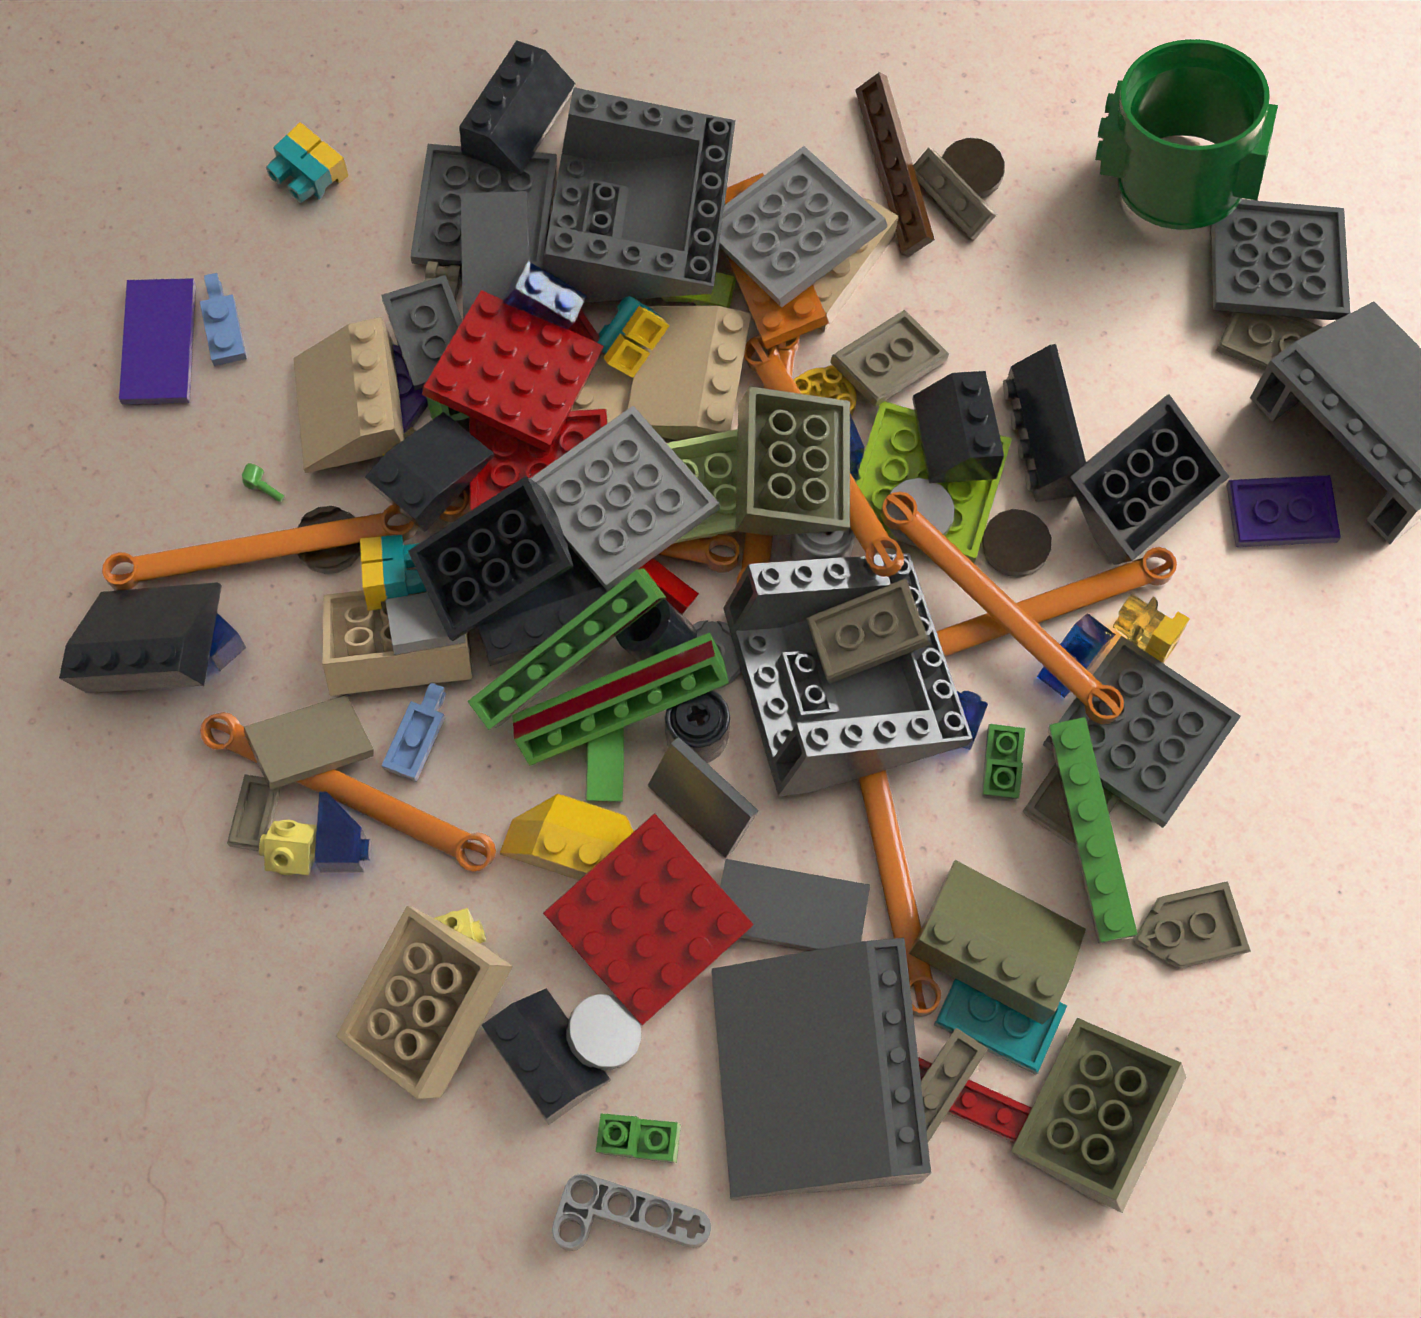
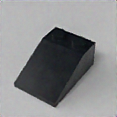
M442 412L390 449L368 472L365 478L380 495L426 532L495 454L445 412Z

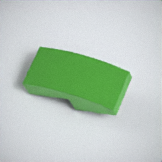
M997 724L988 725L982 794L1019 799L1025 728Z
M620 728L586 742V800L623 802L624 728Z
M601 1113L595 1152L627 1158L677 1163L681 1124L678 1122L640 1119L637 1116Z

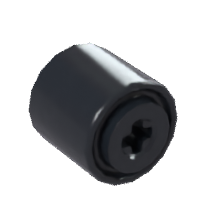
M663 599L619 633L616 639L622 648L640 662L697 638V631L688 619L666 599Z
M712 690L666 709L665 736L668 747L671 742L679 737L706 763L713 761L721 755L727 746L729 738L730 713L727 703L720 694ZM694 714L705 715L703 724L699 726L696 721L689 722L688 720Z

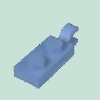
M217 273L204 275L209 299L200 301L211 361L214 366L245 360L247 356L233 294L224 296L222 284Z
M430 683L421 705L410 702L381 765L384 770L417 782L445 720L444 714L438 712L446 697V693L443 692L444 687Z

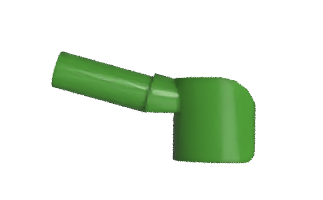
M248 463L242 473L245 487L252 490L259 489L281 503L285 496L261 480L264 470L257 465Z

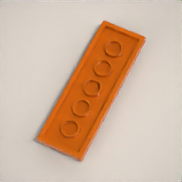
M760 173L727 187L725 204L762 178L764 174ZM726 254L766 349L829 324L813 284L781 307Z

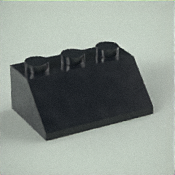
M986 371L951 373L914 394L912 401L929 483L997 479L1004 458V452Z
M546 988L512 1003L483 1023L482 1027L545 1121L550 1125L610 1082L611 1079L604 1070H601L602 1068L584 1065L572 1053L566 1039L569 1019Z

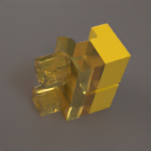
M1131 594L1119 610V616L1112 628L1125 635L1129 641L1164 664L1178 644L1190 618L1178 611L1173 619L1157 610L1158 601L1154 596L1147 604Z

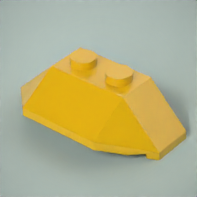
M556 794L512 819L500 850V855L580 880L633 832V829L626 815Z

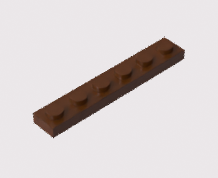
M878 72L856 88L855 91L889 210L898 215L896 234L901 252L911 256L935 239L886 75Z

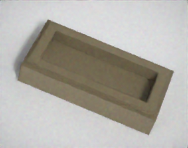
M244 774L227 841L230 847L259 851L260 838L262 834H267L273 822L281 787L270 790L264 777Z

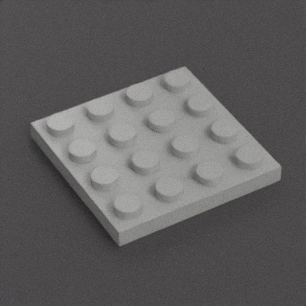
M803 146L724 205L719 248L778 305L783 307L888 226L886 219Z
M634 406L530 478L544 488L558 516L566 543L607 591L720 509L719 502Z

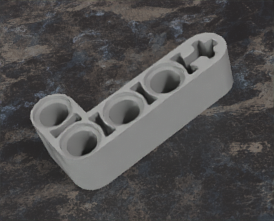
M577 1174L568 1180L552 1227L554 1240L561 1248L567 1251H575L585 1245L594 1218L689 1248H697L706 1243L711 1231V1223L708 1216L698 1209L588 1174ZM582 1183L590 1185L594 1190L591 1200L584 1204L577 1203L572 1199L573 1189ZM624 1195L631 1203L628 1212L620 1216L612 1214L608 1208L610 1200L614 1196ZM655 1206L663 1208L668 1215L667 1221L660 1227H652L645 1220L647 1211ZM674 1212L681 1213L679 1222L691 1224L692 1219L700 1220L699 1227L705 1230L704 1233H697L694 1239H690L687 1237V1230L676 1226V1234L669 1233L673 1225ZM569 1221H575L581 1226V1234L573 1242H565L560 1237L562 1225Z

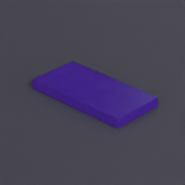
M194 278L127 280L119 400L122 405L190 403L196 294Z

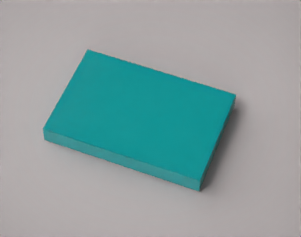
M955 978L934 1025L951 1034L955 1028H958L988 1048V1052L1036 1075L1040 1070L1067 1005L1059 1002L1055 1013L1042 1025Z

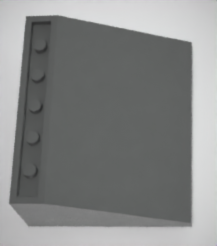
M573 87L537 298L574 304L622 300L624 297L628 298L629 296L634 299L711 294L715 281L736 120Z
M1373 301L1295 341L1271 359L1250 399L1272 422L1301 401L1388 491L1367 518V521L1391 545L1421 521V347Z
M903 553V566L896 574L889 577L876 575L869 567L865 556L748 564L723 607L778 796L818 791L967 746L973 739L910 553ZM888 554L890 559L893 561L896 557V554ZM875 555L874 564L885 566L881 556ZM906 578L930 645L830 684L826 678L806 618Z
M904 938L862 941L712 968L730 1199L919 1184L931 1174Z

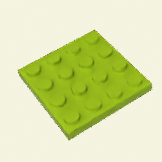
M884 401L879 406L855 482L891 539L901 541L893 535L882 521L881 509L883 502L890 495L893 488L903 481L915 478L928 479L915 411ZM1000 435L1004 458L997 479L937 483L949 493L955 508L952 526L945 537L973 563H975L1012 441V438Z

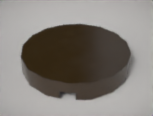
M965 138L955 141L946 148L942 156L950 167L981 198L989 196L996 191L1003 180L1005 161L1001 152L992 143L985 140Z
M335 506L318 507L306 513L298 527L355 518V516ZM360 543L299 553L297 555L301 562L312 571L329 574L338 573L350 567L360 556L361 549Z
M1010 509L998 513L989 521L982 537L983 553L987 562L995 570L1007 576L1030 575L1045 564L1051 551L1052 537L1047 525L1037 515L1026 510Z

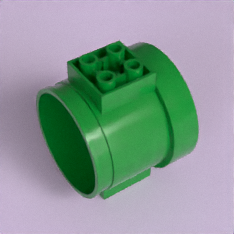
M1177 40L1159 45L1145 52L1128 68L1123 81L1118 80L1115 93H1108L1105 113L1109 114L1106 118L1102 117L1100 121L1098 138H1103V141L1099 140L1095 160L1101 161L1100 175L1117 177L1119 191L1126 205L1145 221L1168 229L1190 230L1210 226L1230 215L1237 208L1242 198L1258 201L1278 105L1269 104L1270 91L1264 73L1243 52L1229 45L1210 40ZM1192 136L1214 144L1188 146L1171 143L1160 138Z

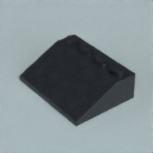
M1168 394L1067 479L1093 538L1113 565L1133 561L1230 476L1170 394Z
M527 476L408 550L451 641H455L573 567L558 516L544 488Z
M568 544L567 547L573 563L572 568L477 626L490 666L530 653L608 592Z
M216 582L101 592L65 646L59 679L85 693L204 686L222 585Z

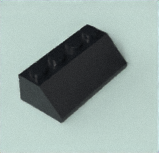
M516 40L459 126L462 155L521 175L572 95L573 87L576 88V83L546 50Z
M1052 344L1012 365L1007 379L1003 380L1004 396L1006 400H1011L1013 408L1010 411L1011 425L1014 430L1018 429L1020 440H1018V454L1021 460L1026 461V487L1028 491L1033 490L1035 502L1075 496L1067 478L1086 463L1057 345Z

